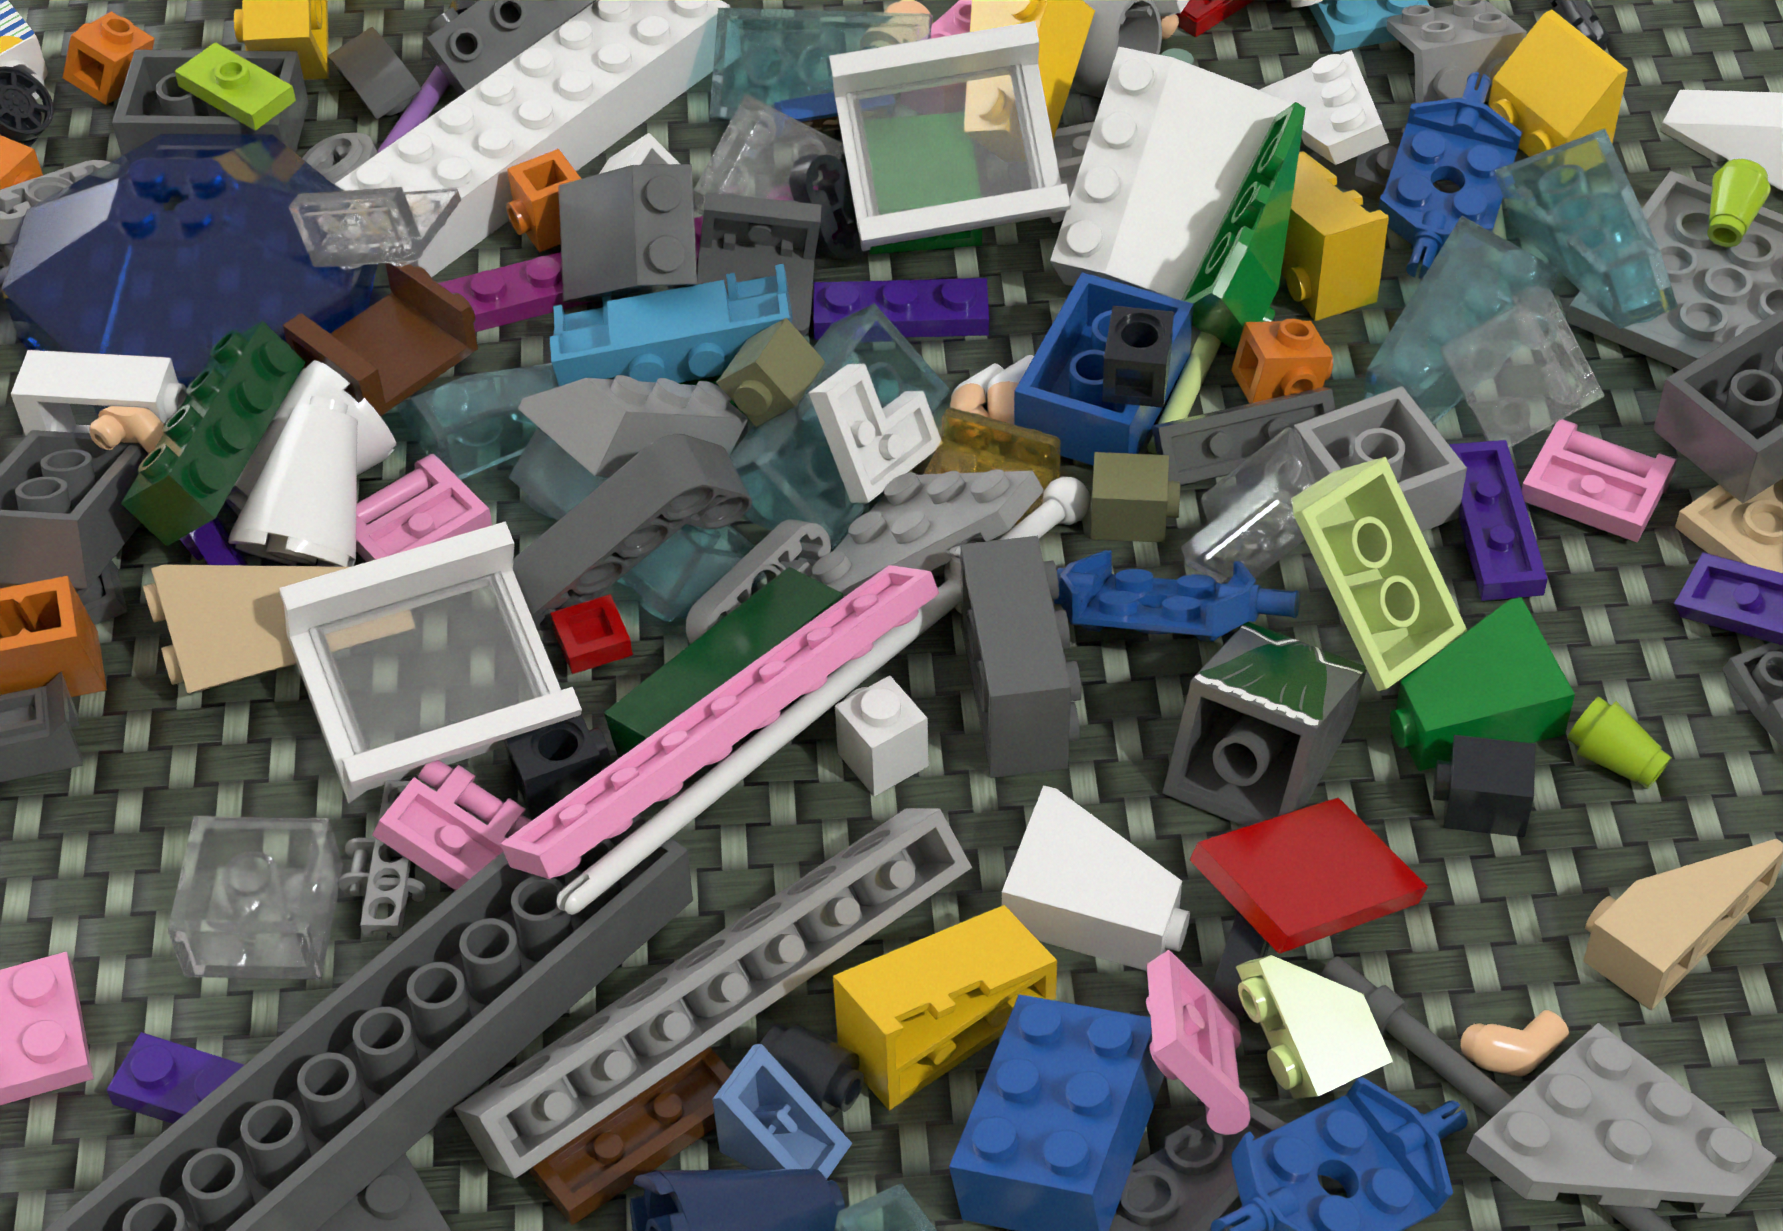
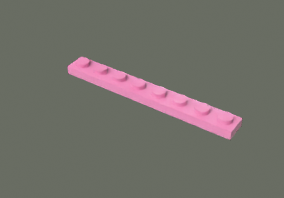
M888 565L500 843L510 867L547 879L564 875L573 870L580 863L581 856L604 839H609L625 832L632 825L633 818L654 802L668 799L678 793L683 787V781L705 765L716 763L727 757L732 751V745L751 731L766 727L776 721L781 714V709L799 696L821 688L827 682L829 674L847 661L860 658L870 652L874 646L873 642L889 630L915 619L919 613L918 609L939 594L932 572Z

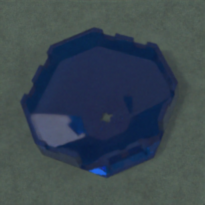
M160 134L27 209L1 291L17 337L29 350L37 348L39 351L171 358L178 383L184 384L187 390L188 386L203 371L211 358L210 351L213 346L233 329H237L242 333L263 320L287 343L282 325L300 313L304 314L328 333H332L368 309L378 260L367 211L273 134ZM171 196H181L182 203L177 204L174 210L166 211L162 203H168ZM93 405L95 412L97 414H99L101 410L110 407L102 405Z

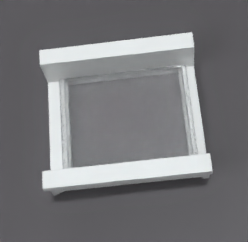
M1035 21L829 56L834 96L862 251L870 250L872 246L1044 217L1064 219L1066 210H1070L1071 204L1067 183L1061 184L1038 65L1039 38Z
M506 521L279 588L284 604L287 637L348 804L367 790L385 785L387 780L398 781L420 774L425 764L440 760L449 765L505 747L504 739L581 715L582 709L573 687L561 690L513 572L514 541Z

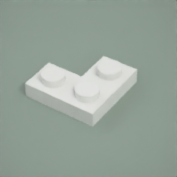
M847 364L809 392L851 503H869L884 491L890 481L909 472L943 445L924 392L905 391L882 409L865 364Z

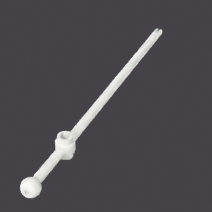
M1060 477L1051 481L1043 492L1042 505L998 540L1037 535L1039 539L1057 524L1071 525L1081 521L1090 508L1091 496L1088 489L1081 481L1072 477ZM969 541V542H967V543H965V544L977 543V542ZM960 546L950 548L949 552L952 560L944 567L945 583L938 587L939 594L918 609L919 613L915 619L902 626L892 628L873 642L874 646L870 652L860 658L847 661L827 676L828 680L821 688L801 697L781 713L776 721L761 729L565 886L557 895L556 903L558 908L571 915L580 912L954 607L961 613Z

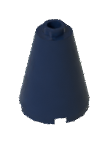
M817 1169L654 1170L635 1177L633 1184L645 1188L644 1195L631 1198L630 1201L632 1231H838V1225L844 1223L846 1216L844 1199L839 1186L833 1180L827 1181L825 1176Z

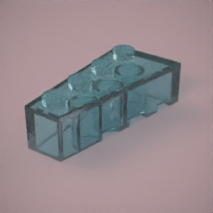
M1606 129L1494 170L1512 224L1619 329L1635 323L1651 321L1660 314L1678 308L1661 251Z

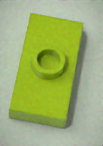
M216 42L174 71L179 87L255 131L296 101L292 85Z

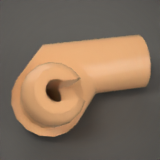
M110 406L101 410L98 414L99 419L94 420L89 427L91 439L102 449L111 450L120 442L140 443L150 454L163 436L164 432L162 430L165 424L147 408Z
M1544 1010L1523 1030L1497 1024H1473L1463 1033L1460 1047L1465 1058L1475 1062L1482 1069L1511 1076H1525L1532 1072L1568 1038L1569 1030L1561 1017L1552 1011Z

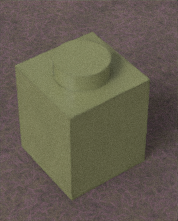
M784 318L748 338L716 383L757 427L796 407L825 364V361L787 318Z
M1094 452L1091 539L1165 543L1166 518H1179L1180 481L1168 480L1169 455Z

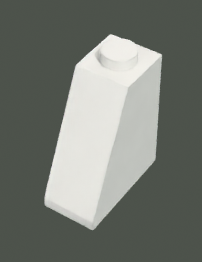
M1043 785L1002 890V905H1005L1038 941L1147 971L1146 964L1168 949L1178 952L1181 950L1190 918V911L1180 909L1182 880L1058 789Z

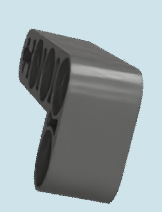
M671 434L655 440L513 559V572L537 631L553 628L551 612L596 599L685 524L704 529H718L732 524L743 517L752 505V498L725 448L721 445L685 434Z

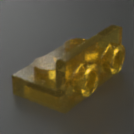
M948 407L942 416V440L924 474H943L949 471L979 473L1000 469L1004 472L1033 471L1043 490H1045L1051 481L1060 478L1061 441L1056 436L1045 434L1035 429H1027L991 419L981 414ZM1043 493L1036 499V501L1029 507V509L1022 515V517L1016 522L1015 525L1020 523L1023 519H1025L1028 515H1030L1033 511H1035L1038 507L1042 505Z

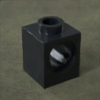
M1121 306L1112 307L1104 354L1102 402L1164 408L1172 353L1174 312Z
M582 715L504 739L510 772L531 820L537 818L600 773L602 767L611 765L610 753L600 728L588 730Z

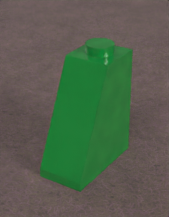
M1522 597L1508 600L1401 680L1396 709L1390 712V727L1398 747L1401 749L1407 748L1418 771L1436 767L1437 760L1449 761L1454 735L1534 743L1565 735L1575 693Z

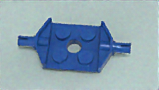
M1471 73L1468 76L1462 98L1411 104L1407 124L1383 195L1381 194L1378 210L1389 216L1388 228L1412 244L1411 249L1413 251L1406 271L1414 278L1420 260H1423L1419 279H1426L1431 275L1435 256H1439L1440 252L1479 249L1489 244L1522 132L1484 104L1488 89L1491 86V79L1485 74L1482 75L1478 90L1475 89L1479 73ZM1439 180H1450L1456 183L1461 190L1454 193H1445L1436 189L1433 183Z
M1104 550L1069 563L1066 568H1058L1059 597L1054 599V604H1061L1063 610L1066 611L1071 625H1081L1087 631L1100 632L1105 626L1135 629L1147 634H1193L1197 639L1205 642H1214L1220 636L1248 621L1255 622L1260 614L1297 618L1300 607L1299 590L1288 591L1262 588L1261 585H1256V579L1241 561H1234L1232 578L1228 584L1216 583L1213 577L1201 574L1185 575L1178 578V580L1153 578L1151 572L1142 569H1127L1112 574L1111 550Z
M1364 1077L1356 1079L1346 1095L1253 1140L1255 1137L1251 1132L1243 1136L1232 1152V1167L1242 1207L1222 1218L1213 1220L1211 1231H1404L1439 1212L1453 1194L1440 1140L1466 1128L1468 1122L1466 1112L1462 1109L1455 1113L1460 1104L1454 1100H1449L1442 1106L1422 1114L1414 1107ZM1318 1176H1329L1337 1180L1346 1190L1347 1198L1327 1193L1320 1185Z

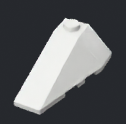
M1679 90L1662 122V132L1714 162L1730 161L1733 159L1752 160L1760 164L1767 171L1769 184L1783 191V93Z

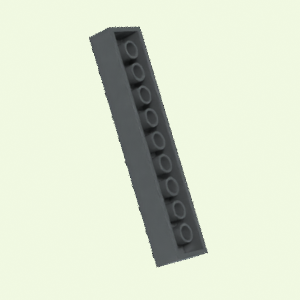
M639 815L635 816L632 825L625 832L615 837L604 839L581 856V861L577 867L564 875L552 877L551 879L511 868L504 852H502L44 1231H316L448 1116L456 1106L464 1102L693 901L688 850L670 838L584 909L573 915L567 914L566 911L558 908L556 902L559 892L647 822Z

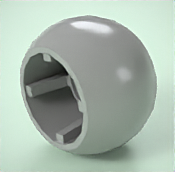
M1083 0L1095 10L1072 81L1071 87L1084 94L1102 98L1118 47L1160 54L1162 42L1161 18L1153 0Z

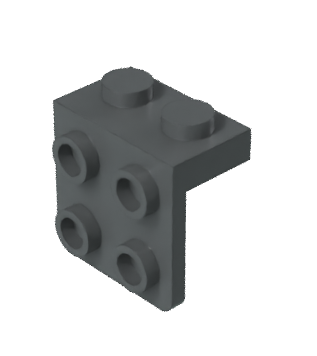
M706 192L696 285L724 280L728 295L726 274L735 273L736 281L743 282L775 276V265L784 264L793 315L792 324L803 337L806 336L810 326L814 260L822 205L801 203L793 200L783 201L741 196L738 194Z

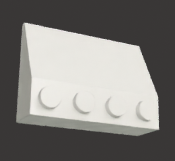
M1118 47L1070 197L1071 208L1066 210L1050 260L1063 283L1074 286L1081 272L1181 300L1275 116L1293 103L1173 57Z

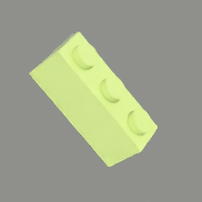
M1386 456L1333 471L1292 498L1293 515L1377 691L1388 689L1468 631Z

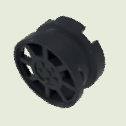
M0 67V135L31 147L53 119L54 106L51 96L43 84L28 72L15 67ZM34 92L42 99L43 105L38 104L32 96ZM41 112H42V113H45L44 121H43V124H42V125H41V121H42V114H41Z

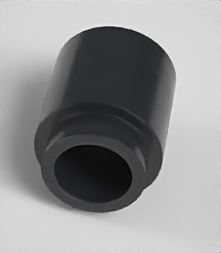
M776 1024L766 1033L760 1044L768 1050L829 1118L834 1116L839 1110L846 1112L853 1106L864 1083V1074L859 1071L860 1062L857 1053L797 1024L790 1028L782 1024Z

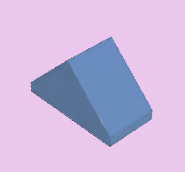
M755 1044L751 1047L712 1099L719 1151L750 1169H817L827 1180L852 1145V1142L762 1044Z

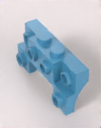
M784 264L775 265V276L743 282L736 281L735 273L726 274L728 295L724 280L617 300H612L611 296L602 297L603 308L570 314L564 313L562 305L553 306L554 334L550 336L551 362L558 385H566L584 378L607 379L617 375L628 376L641 382H657L659 378H666L677 383L722 375L748 338L784 318H787L792 323L793 315Z

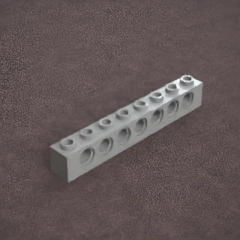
M906 808L456 1106L454 1110L488 1168L515 1179L970 870L972 866L940 808Z

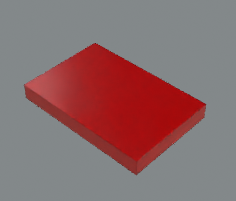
M1339 797L1197 843L1189 859L1279 954L1419 904L1428 888Z

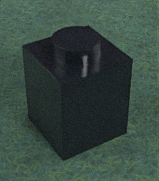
M1454 735L1449 761L1437 760L1434 775L1433 800L1445 801L1443 828L1525 837L1534 800L1536 744Z

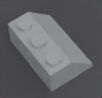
M617 375L614 380L584 378L522 398L518 407L519 411L594 476L611 477L655 440L671 434H685L721 445L730 456L748 420V417L730 403L731 398L725 391L713 383L699 381L697 385H685L666 378H659L657 382H641L624 375Z

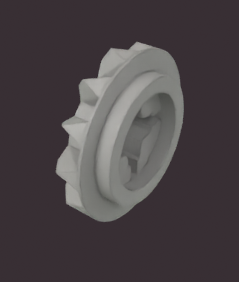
M364 133L333 135L320 141L305 153L293 173V182L304 198L315 197L317 200H324L333 193L337 195L336 182L374 157L378 152L371 137Z

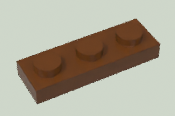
M709 1046L529 1169L531 1176L571 1226H573L634 1183L636 1176L650 1173L716 1128L712 1099L730 1077L732 1071Z

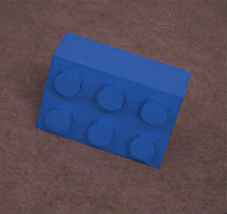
M1081 272L1014 391V442L1093 466L1094 452L1138 454L1162 408L1102 402L1104 354L1112 307L1121 306L1174 312L1172 353L1165 395L1166 401L1190 355L1194 304Z
M1018 995L949 1165L962 1220L1015 1231L1110 1230L1164 1078V1074L1157 1067L1150 1053L1149 1045L1152 1042L1151 1017Z

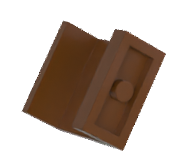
M394 252L384 258L391 293L332 333H328L302 313L282 325L287 344L305 362L302 369L306 368L314 360L326 364L350 383L344 391L350 394L358 403L365 398L380 417L478 350L473 324L476 317L470 303L461 294H452L435 282L425 269L420 266H412Z

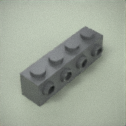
M474 0L476 3L460 15L452 7L429 23L427 27L432 35L427 37L422 45L458 95L461 96L597 0Z

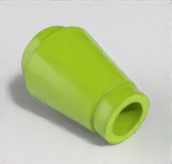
M1733 159L1726 162L1714 174L1707 235L1715 244L1724 247L1739 245L1768 198L1771 190L1768 174L1760 164L1748 159Z
M1597 697L1589 705L1567 736L1569 741L1579 747L1576 754L1635 783L1638 782L1647 789L1653 785L1672 759L1670 755L1661 750L1662 747L1617 701L1610 705L1600 697Z

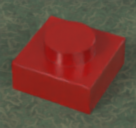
M611 594L550 613L554 633L572 674L633 656L631 639Z

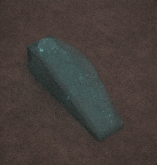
M718 8L710 117L715 119L768 120L773 118L774 102L834 92L829 56L931 39L932 15L924 13Z
M552 363L486 372L452 379L403 400L397 405V409L426 455H436L461 480L554 441L519 411L518 407L522 398L559 387Z

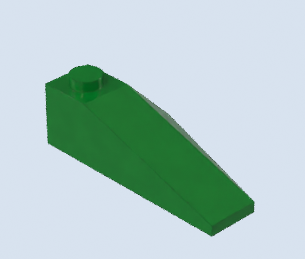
M1297 102L1275 116L1181 299L1182 301L1194 304L1192 326L1212 334L1221 343L1232 349L1237 348L1245 322H1272L1275 316V310L1270 305L1279 289L1306 110L1304 106Z

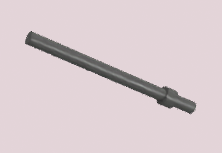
M1339 956L1334 957L1325 966L1321 973L1322 977L1364 995L1382 1036L1388 1033L1489 1116L1493 1118L1514 1099L1407 1012L1408 1003L1389 987L1382 985L1377 988ZM1587 1195L1598 1204L1596 1195ZM1599 1205L1630 1231H1677L1650 1208Z

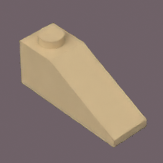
M1773 839L1636 880L1617 900L1607 896L1597 905L1587 920L1585 929L1591 934L1583 961L1652 1011L1773 888L1783 862V843L1778 839Z

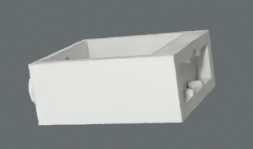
M28 350L12 389L11 397L25 436H27L31 430L89 433V425H76L70 404L148 408L166 424L171 416L181 407L187 397V390L184 384L178 383L171 358Z

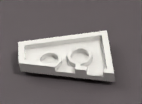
M1352 50L1342 55L1331 54L1322 57L1311 68L1259 89L1286 101L1297 102L1306 108L1302 130L1304 144L1335 165L1389 143Z

